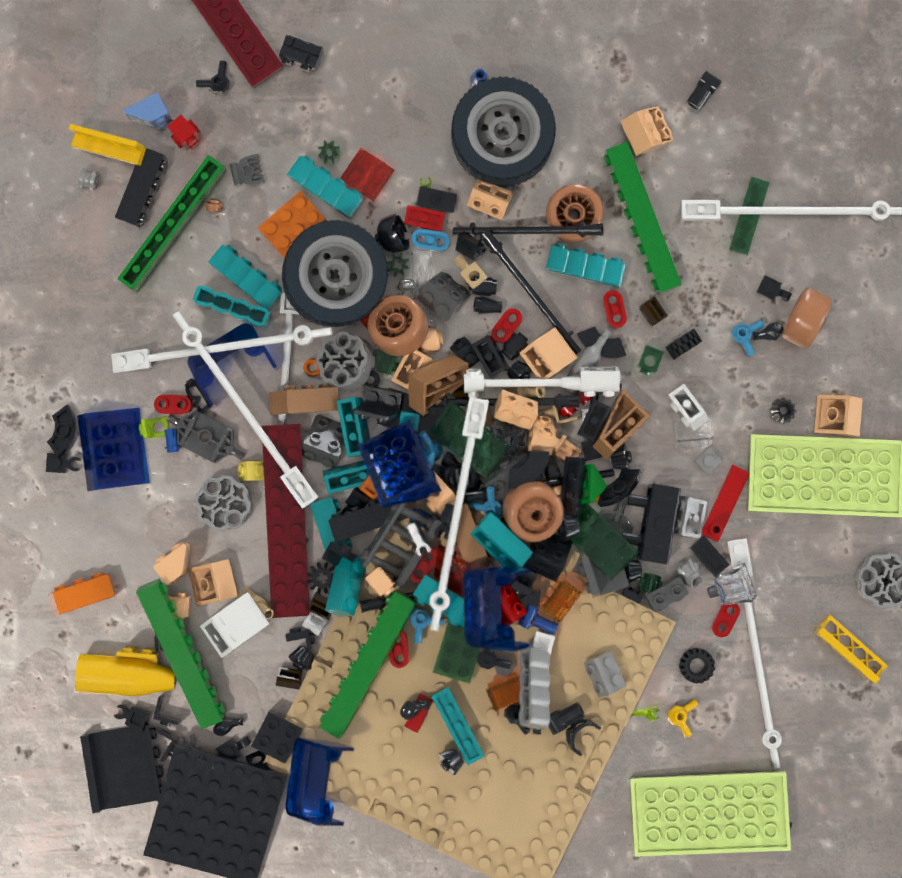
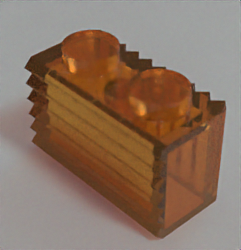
M565 579L557 580L551 587L554 590L551 595H545L540 602L542 606L540 610L558 624H560L582 594L581 591Z
M514 672L505 676L506 680L502 682L495 680L488 683L489 687L485 688L494 711L519 702L521 689L519 682L520 674L517 675Z

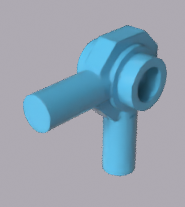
M762 320L749 326L741 323L732 329L731 335L734 341L742 343L748 357L755 354L749 340L753 332L765 327Z
M421 431L419 436L426 445L424 448V453L427 457L425 467L431 469L434 461L439 460L441 454H443V447L440 443L437 444L436 441H432L426 431Z
M489 486L486 488L488 500L485 503H469V509L483 511L485 515L491 512L498 518L502 514V505L495 500L494 487Z
M416 609L411 614L410 623L415 628L414 643L422 644L423 629L432 623V616L426 610ZM440 618L439 625H444L445 618Z

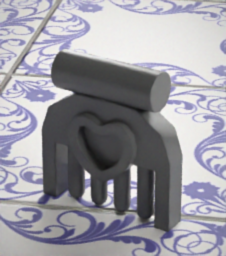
M259 154L242 158L238 165L237 163L230 164L234 186L241 185L242 182L245 185H256L265 182L264 179L252 181L264 177L263 174L253 176V174L262 172L261 169L254 171V169L261 167L260 164L250 165L259 163L260 160L248 161L259 158Z

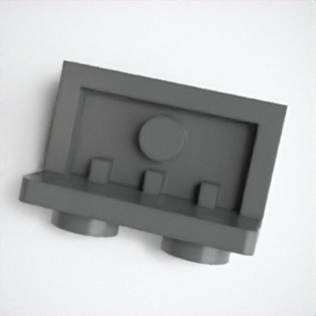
M677 577L651 591L646 596L650 607L656 612L665 609L673 602L682 600L689 593L682 579Z

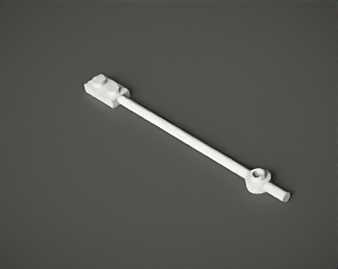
M682 200L681 221H719L721 219L720 214L871 215L874 220L883 221L889 215H902V207H890L885 201H877L871 207H720V200ZM877 209L881 210V215L876 212Z
M282 284L280 314H286L284 334L292 333L293 315H299V313L291 306ZM292 341L284 342L280 391L285 390L284 386H288ZM278 414V425H284L286 414Z
M179 311L172 316L184 331L182 335L184 343L189 347L196 348L285 473L280 478L302 509L316 500L318 496L296 466L292 469L288 466L201 343V332L195 327H190ZM191 334L196 335V339L194 341L189 340V336Z
M301 325L295 328L293 333L209 345L204 346L208 353L289 341H295L300 345H308L315 337L329 336L333 334L331 327L312 330L308 326ZM304 332L305 336L301 339L300 333ZM196 348L150 354V349L111 354L113 373L152 368L151 362L200 355Z
M469 398L462 436L468 437L439 587L438 591L433 593L430 598V605L434 609L430 630L438 631L441 613L450 603L449 596L445 592L475 439H482L489 400ZM441 597L443 599L442 605L436 603L437 598Z
M747 538L727 541L732 572L739 569L732 568L744 563V566L740 567L739 572L737 571V573L733 574L735 576L733 579H740L739 576L742 574L743 584H741V589L744 590L745 587L749 589L747 575L751 577L753 572ZM743 597V600H748L749 598L751 601V597ZM744 602L766 727L761 741L770 750L772 767L780 768L777 748L782 742V737L773 728L752 603ZM771 736L775 737V742L773 743L769 742Z

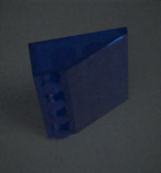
M139 408L84 413L77 416L87 492L150 483L144 438L139 430V424H141Z
M410 420L358 445L382 507L423 500L442 491L418 432Z

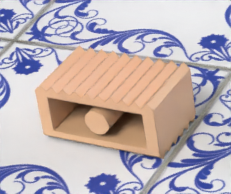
M381 567L376 568L365 580L379 596L382 594L387 596L395 589L393 586L395 582L392 581V578H389L390 575H387V572H384L385 570Z

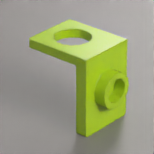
M166 416L149 420L140 419L139 430L144 439L165 436L164 431L161 433L154 431L153 427L156 422H162L164 430L169 429Z

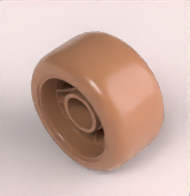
M569 184L559 188L549 199L546 208V222L548 226H578L581 222L600 224L604 218V207L600 197L594 190L582 184ZM572 210L577 211L579 218H570L569 212ZM554 234L558 239L567 243H581L593 237L586 236V238H581L578 234Z
M805 288L785 324L782 337L801 348H809L826 321V316L832 305V299L813 288Z
M393 295L382 299L370 312L368 318L370 337L380 350L392 356H404L413 353L424 343L428 334L429 325L426 314L415 300L404 295Z
M540 481L525 483L516 489H511L504 499L502 508L503 518L509 529L520 539L529 542L542 541L552 536L560 527L564 515L560 497L550 486Z

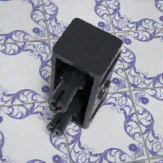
M652 483L648 484L646 496L629 493L627 505L644 508L640 534L623 531L621 543L638 546L637 560L668 565L672 551L671 546L677 510L680 504L681 488Z

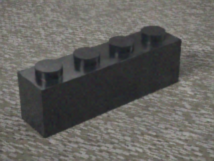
M146 148L141 166L135 165L115 215L118 221L136 228L144 224L147 214H145L146 209L152 205L154 199L152 196L153 191L158 189L161 181L159 178L160 173L165 171L168 163L164 154Z
M395 493L387 496V501L380 503L378 499L369 502V507L362 509L361 506L350 509L351 513L343 515L342 512L331 515L332 519L328 520L335 542L380 528L391 512L392 503L395 499L398 500L400 496ZM400 513L395 522L407 519L409 517Z

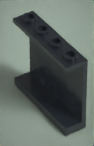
M152 723L145 725L143 732L132 727H125L80 736L92 813H98L105 809L159 801L163 788L161 784L163 769L161 765H158L157 758H160L159 747L155 746L154 739H157V732L155 727L152 728Z

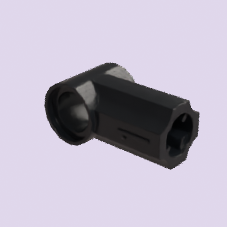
M705 71L686 103L694 110L700 111L722 81L708 71Z
M576 702L550 714L548 728L552 735L568 728L567 726L585 718L581 705Z

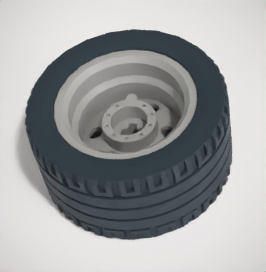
M508 76L492 77V79L481 81L478 85L475 84L473 88H470L456 106L451 127L454 154L459 164L468 172V175L472 176L475 180L479 179L499 187L520 185L523 182H527L534 175H537L549 159L556 134L555 116L553 115L554 112L551 109L550 103L548 104L547 98L543 96V93L539 92V89L533 87L532 84H528L527 81L524 82L522 79H515V77L508 78ZM500 111L502 116L497 118L494 113ZM514 116L520 117V121H519V122H515V121L513 120V117H514ZM486 124L488 130L482 131L481 126ZM502 130L506 131L507 134L504 138H501L500 134H498ZM523 134L525 136V140L520 141L518 139V136ZM492 143L493 149L488 150L486 144ZM507 147L512 150L510 155L505 154L504 150Z
M326 220L306 228L292 242L283 261L282 284L291 306L304 319L324 327H343L363 319L378 305L384 295L388 282L387 260L379 242L375 240L376 238L370 232L365 231L366 229L345 220ZM325 253L330 254L331 257L329 260H325L323 258V255ZM345 255L350 258L347 263L342 260ZM314 268L319 270V274L316 276L311 273ZM335 270L338 272L337 277L339 278L332 280L329 272H334ZM352 273L357 275V279L354 281L350 279ZM321 286L326 287L327 291L325 293L319 292ZM339 289H345L346 294L340 296L338 293Z

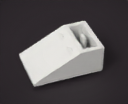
M247 592L200 627L220 657L223 658L270 623Z

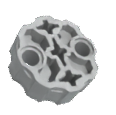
M341 331L335 336L324 340L320 353L316 357V365L320 369V377L326 383L343 390H353L356 386L364 385L369 380L370 372L375 367V356L372 354L371 345L365 339L349 332ZM347 376L346 382L343 383L344 377Z
M228 475L207 479L203 482L199 492L196 493L194 500L199 520L216 531L237 529L243 525L245 519L251 513L253 504L248 487L235 479V477ZM211 482L217 484V491L214 493L208 490V485ZM231 485L230 493L224 496L229 491V486ZM236 487L244 490L242 492L243 498L235 495L237 492ZM231 498L226 503V508L218 507L221 504L220 499L227 500ZM236 500L243 502V504L236 503L233 506H231V504ZM216 501V503H214V504L211 505V506H209V505H204L205 502L211 504L212 502ZM204 509L212 511L210 514L211 519L204 518ZM220 511H223V513H221L220 515H218V521H216V519H217V513H219ZM234 513L239 516V522L235 525L230 522V516Z
M888 552L871 554L866 557L855 573V579L857 580L856 590L860 597L870 603L871 606L885 609L901 606L902 590L899 584L902 581V559L899 555ZM884 559H890L896 564L889 565ZM865 570L870 572V578L867 581L862 578V573ZM886 577L888 583L882 582L881 579ZM874 596H881V598L885 599L886 601L879 602L878 600L874 599Z

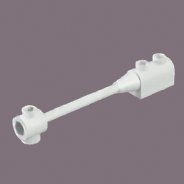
M580 367V375L562 377L561 379H484L482 370L477 368L467 369L466 374H464V393H468V397L473 398L480 397V393H484V387L561 386L562 388L584 392V396L587 397L596 396V392H603V396L611 397L615 396V392H619L620 389L619 367Z

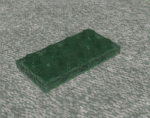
M449 401L429 433L463 460L468 437L462 436L467 412L454 402ZM484 426L482 439H475L470 466L485 478H489L509 448V445Z
M589 504L580 505L579 516H576L579 522V533L569 540L612 580L639 552Z
M471 603L491 616V611L488 607ZM448 622L433 673L470 684L488 623L479 637L476 635L471 637L463 632L465 628L458 624L455 627Z

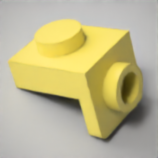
M263 461L239 462L237 468L239 481H264Z

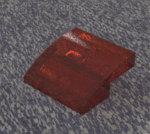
M360 148L340 179L374 202L395 170Z
M443 545L438 546L434 576L439 582L446 547ZM453 551L446 588L463 597L467 592L471 563L457 558V551Z

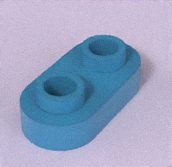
M418 229L412 235V243L419 249L443 252L450 244V239L444 232ZM420 236H423L425 238V241L423 243H420L418 241V238ZM438 239H442L444 244L439 246L436 242Z

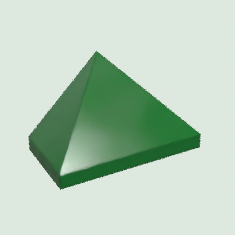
M594 464L585 465L580 505L593 503L607 487Z

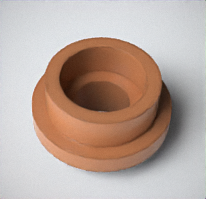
M209 198V202L206 201L204 205H206L207 211L221 212L224 204L220 203L221 200Z

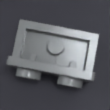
M607 651L584 662L586 672L591 678L594 691L598 697L611 695L626 687L612 651Z

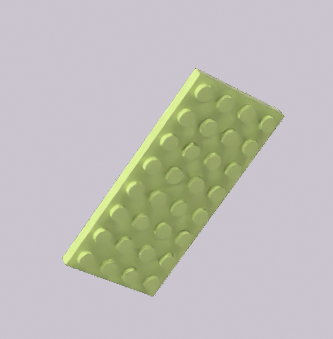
M750 434L747 511L902 518V441Z
M786 771L630 778L635 857L791 850Z

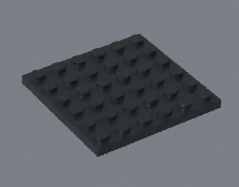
M175 744L143 855L226 878H258L288 774Z

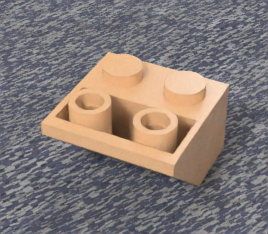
M659 106L637 111L620 121L636 156L648 153L674 141L671 130L668 128Z
M556 327L533 341L520 352V355L538 379H552L578 358Z
M417 350L404 355L391 382L409 391V373L436 361Z
M179 542L170 549L172 553L169 555L163 554L155 560L156 565L153 568L166 585L173 584L187 573L191 550L189 543Z

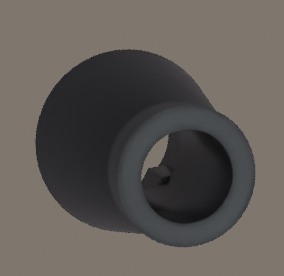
M483 296L475 297L473 312L478 313V315L501 313L502 302Z

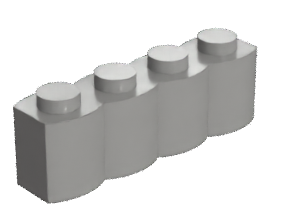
M528 647L521 650L519 657L521 667L519 675L521 686L519 693L521 706L519 722L521 726L540 730L547 728L550 722V712L548 709L550 703V693L548 690L550 684V674L548 671L550 656L546 650Z

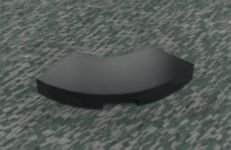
M592 327L577 333V336L587 348L595 344L601 334L597 331L596 327ZM620 337L607 339L601 350L602 357L619 358L626 356Z
M68 404L52 415L55 422V430L52 437L47 441L58 458L68 450L75 435V417Z
M529 450L528 457L522 465L509 469L508 489H516L525 483L534 482L544 471L550 451Z
M621 470L619 477L600 494L598 505L606 507L625 499L637 486L641 477V470Z

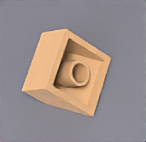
M817 395L814 433L860 436L863 398L844 395Z
M229 559L188 569L197 606L238 597Z

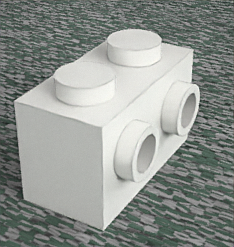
M685 384L669 394L672 401L670 406L675 413H681L683 417L680 419L686 427L690 426L695 431L709 421L706 412Z

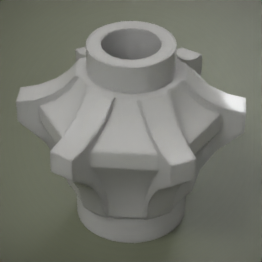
M688 559L687 562L682 561L677 565L676 570L678 573L676 578L680 577L684 585L687 584L692 588H696L703 582L698 561L692 562L691 559Z

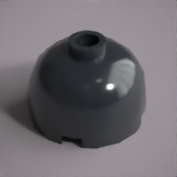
M395 213L383 218L378 224L375 240L387 252L398 253L409 249V239L405 240L404 232L407 233V229L399 215L396 216Z

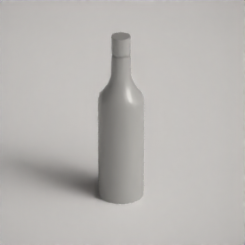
M605 329L595 344L584 349L567 376L580 375V367L597 366L601 360L602 347L611 335L610 331ZM565 388L574 395H577L579 392L578 390Z

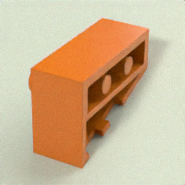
M101 572L92 575V579L84 581V578L73 581V586L67 588L65 584L55 587L54 592L48 594L54 615L58 616L114 597L115 593L109 575H103Z

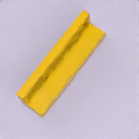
M73 124L69 125L68 129L75 133L71 143L73 148L141 166L146 147L137 141Z
M829 614L814 632L871 683L876 684L881 679L879 675L888 665ZM829 621L836 625V633L830 634L824 629ZM847 635L850 638V646L842 645L839 636ZM854 648H862L865 653V659H858L854 655ZM868 661H876L881 667L874 673L869 669Z

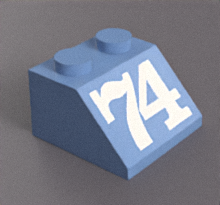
M158 93L123 110L130 121L154 129L166 128L173 121Z

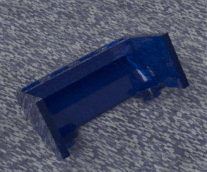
M243 323L206 346L260 338V336L251 324ZM265 345L243 348L251 357H257L264 353L272 367L276 371L279 370ZM238 349L209 353V355L217 363ZM201 355L189 356L187 364L191 374L210 407L215 409L218 406L206 388L213 383L214 374Z
M508 566L469 569L464 573V637L470 647L512 653L531 647L529 642L515 641L513 628L510 625L502 624L501 586L510 585L516 576L530 573L529 568Z
M297 738L295 740L285 810L289 816L318 826H344L343 821L332 818L334 807L325 798L330 762H337L342 755V751H354V747L337 742L309 738Z

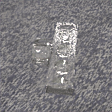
M432 251L412 252V278L399 281L398 290L407 291H402L398 295H404L415 300L426 314L429 327L436 328L435 313L416 299L426 283L433 278Z

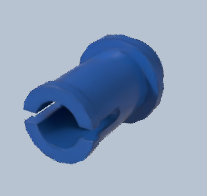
M177 429L164 430L167 453L179 451L180 445L178 446Z
M528 604L526 608L527 614L518 619V625L527 630L529 627H532L531 623L539 609Z
M537 614L532 626L547 631L549 635L550 633L554 635L558 624L555 623V620L551 621Z

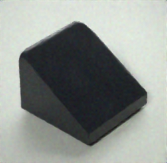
M541 589L531 592L529 596L521 597L520 602L539 604Z

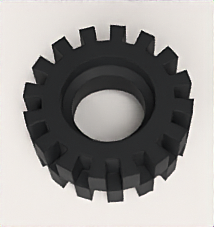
M692 329L665 348L674 360L701 343L702 339L696 330Z
M701 648L689 649L680 658V672L690 682L696 684L704 683V681H708L713 676L715 661L711 654ZM695 658H699L704 662V669L700 673H693L690 669V663Z

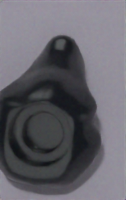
M778 322L768 324L763 331L754 332L753 339L778 340L782 334L783 327Z
M406 701L400 709V715L405 720L412 719L421 710L430 708V701Z
M223 718V721L215 724L213 732L215 735L224 736L233 727L243 726V718Z

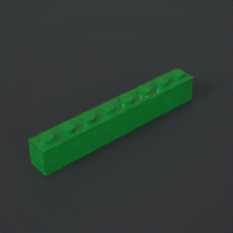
M628 142L606 149L603 159L606 167L610 166L612 171L610 174L613 185L616 184L618 187V199L624 203L626 208L623 209L626 219L631 221L632 227H630L633 238L637 237L639 242L637 249L640 256L643 255L645 258L644 267L647 274L650 273L653 279L650 281L653 290L657 291L659 295L680 287L682 283Z
M207 155L117 278L119 281L135 292L139 290L226 171L222 164Z
M159 578L140 586L136 594L202 730L223 721L226 711L224 705L218 702L215 687L209 683L207 670L203 669L200 664L201 657L199 653L195 652L192 647L193 640L191 636L187 635L184 630L185 624L183 619L178 617L176 613L177 607L175 602L170 600L168 596L169 590L167 585L162 583Z
M400 591L389 594L385 602L388 605L385 610L379 612L375 628L372 626L366 636L369 639L366 644L360 646L357 652L359 657L356 661L353 660L348 668L350 673L347 678L344 677L338 686L340 691L337 695H333L329 702L331 707L328 712L325 711L319 720L322 722L319 728L337 739L342 738L418 603Z

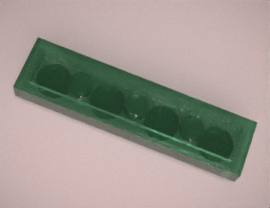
M751 176L742 207H762L770 182ZM739 214L729 251L748 255L760 214Z

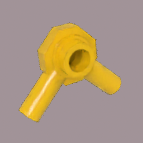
M695 699L683 707L675 705L668 710L667 718L670 723L679 726L685 738L692 735L686 724L687 713L699 705Z

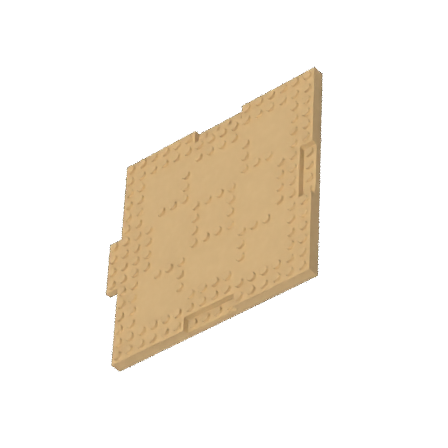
M400 491L396 492L398 496L402 495L405 498L406 507L412 511L414 508H421L430 515L435 514L441 518L437 511L433 513L426 505L428 502ZM409 518L395 523L407 529L406 525L409 524ZM391 529L384 538L406 551H411L414 546L413 541ZM445 532L441 534L440 539L434 536L430 543L438 552V560L429 577L438 583L440 582L448 541L443 538ZM520 539L528 548L530 547L531 542ZM379 546L374 554L395 567H401L404 562L402 557L382 546ZM454 547L447 584L489 575V570H492L491 558L488 557L489 567L468 574L465 563L460 564L457 553L460 552L459 547ZM570 549L565 566L556 582L537 574L532 584L531 592L541 589L540 603L531 605L539 609L537 612L539 616L551 621L555 620V623L558 624L553 635L555 640L549 655L550 665L548 671L550 674V684L548 690L550 693V703L548 709L550 714L578 702L585 714L583 719H590L601 727L598 730L594 726H586L577 732L574 744L576 749L582 753L581 756L569 748L566 741V730L568 728L555 735H552L548 727L541 729V735L533 734V728H529L531 731L524 735L517 724H510L505 719L504 710L510 704H520V652L522 649L532 647L536 631L546 634L548 632L536 626L529 627L527 630L518 625L519 620L501 629L481 597L494 588L491 583L452 591L491 616L479 637L476 635L474 637L469 636L463 632L464 627L459 624L455 627L447 621V616L441 614V617L445 618L444 625H439L438 631L430 630L431 624L423 629L422 644L414 643L415 628L410 623V616L403 629L408 638L410 654L408 665L403 668H395L390 663L388 655L344 736L337 739L319 728L322 723L319 720L325 711L328 712L331 707L329 702L333 695H337L340 691L338 686L344 677L347 678L350 673L348 668L353 660L356 661L359 657L357 652L360 646L366 644L369 639L366 636L372 626L375 628L378 622L376 618L380 612L379 609L362 613L360 607L361 600L376 598L378 595L365 580L369 574L379 567L369 562L364 571L355 615L335 616L312 663V668L308 671L286 715L285 720L303 729L287 762L282 763L267 755L263 763L267 762L269 768L288 774V777L366 816L369 815L436 848L437 851L492 878H552L676 622L616 592L592 598L591 593L587 594L585 588L586 578L573 572L580 553ZM431 553L425 554L427 560L432 559L433 555ZM420 569L416 570V576L421 577L423 571ZM385 570L384 572H387V575H390L389 578H392V581H394L393 574ZM409 576L402 588L394 583L395 589L391 593L394 594L395 591H400L403 594L414 592L419 583L414 582ZM495 582V586L501 584V582ZM515 593L516 596H517V598H518L519 601H520V598L523 597V596H521V595ZM382 594L381 597L383 596L384 598H386L389 596V594L387 596ZM417 603L414 611L416 609L426 610V612L433 617V612L431 611L432 607L430 605L425 603V605L423 606L420 603ZM521 603V604H522V606L524 607V609L526 610L528 604H530V603ZM489 635L497 637L493 650L497 658L508 657L513 661L514 670L508 676L499 675L495 671V666L491 669L481 668L477 662L479 652L486 649ZM400 636L398 637V639H397L396 642H400V641H401V637H400ZM607 651H612L626 687L611 695L598 697L594 691L591 678L586 672L584 662ZM399 654L397 657V659L401 662L404 659L401 654ZM449 687L485 757L470 765L466 764L434 701L418 733L404 727L407 720L400 715V709L406 701H416L420 693L432 698L433 694ZM450 749L457 750L464 761L457 774L453 776L441 767V760L438 755Z

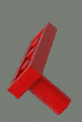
M731 465L702 528L701 535L716 542L719 541L748 479V471Z

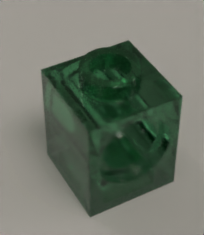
M645 345L636 368H639V372L647 376L655 374L664 351ZM647 356L654 359V365L651 367L647 366L644 362Z
M376 349L374 352L375 367L373 370L391 376L392 372L395 373L400 364L397 362L398 358Z

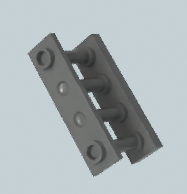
M400 496L398 500H394L390 508L391 512L368 549L365 548L360 555L362 567L366 568L369 562L393 574L395 585L401 588L406 583L422 555L419 556L417 554L416 543L411 551H406L384 539L391 529L413 541L407 529L394 523L398 515L402 513L414 521L418 520L423 525L425 541L431 543L435 536V530L442 525L440 522L441 518L435 514L427 519L405 507L406 501L403 496ZM382 546L402 557L404 562L401 567H395L375 556L374 554L378 547ZM421 547L423 554L427 549L426 547Z

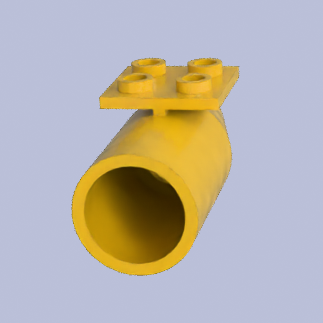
M125 646L122 650L116 652V656L80 654L76 666L75 688L77 693L136 697L175 690L177 678L173 669L158 664V657L161 656V652H156V648H144L139 651L137 647Z

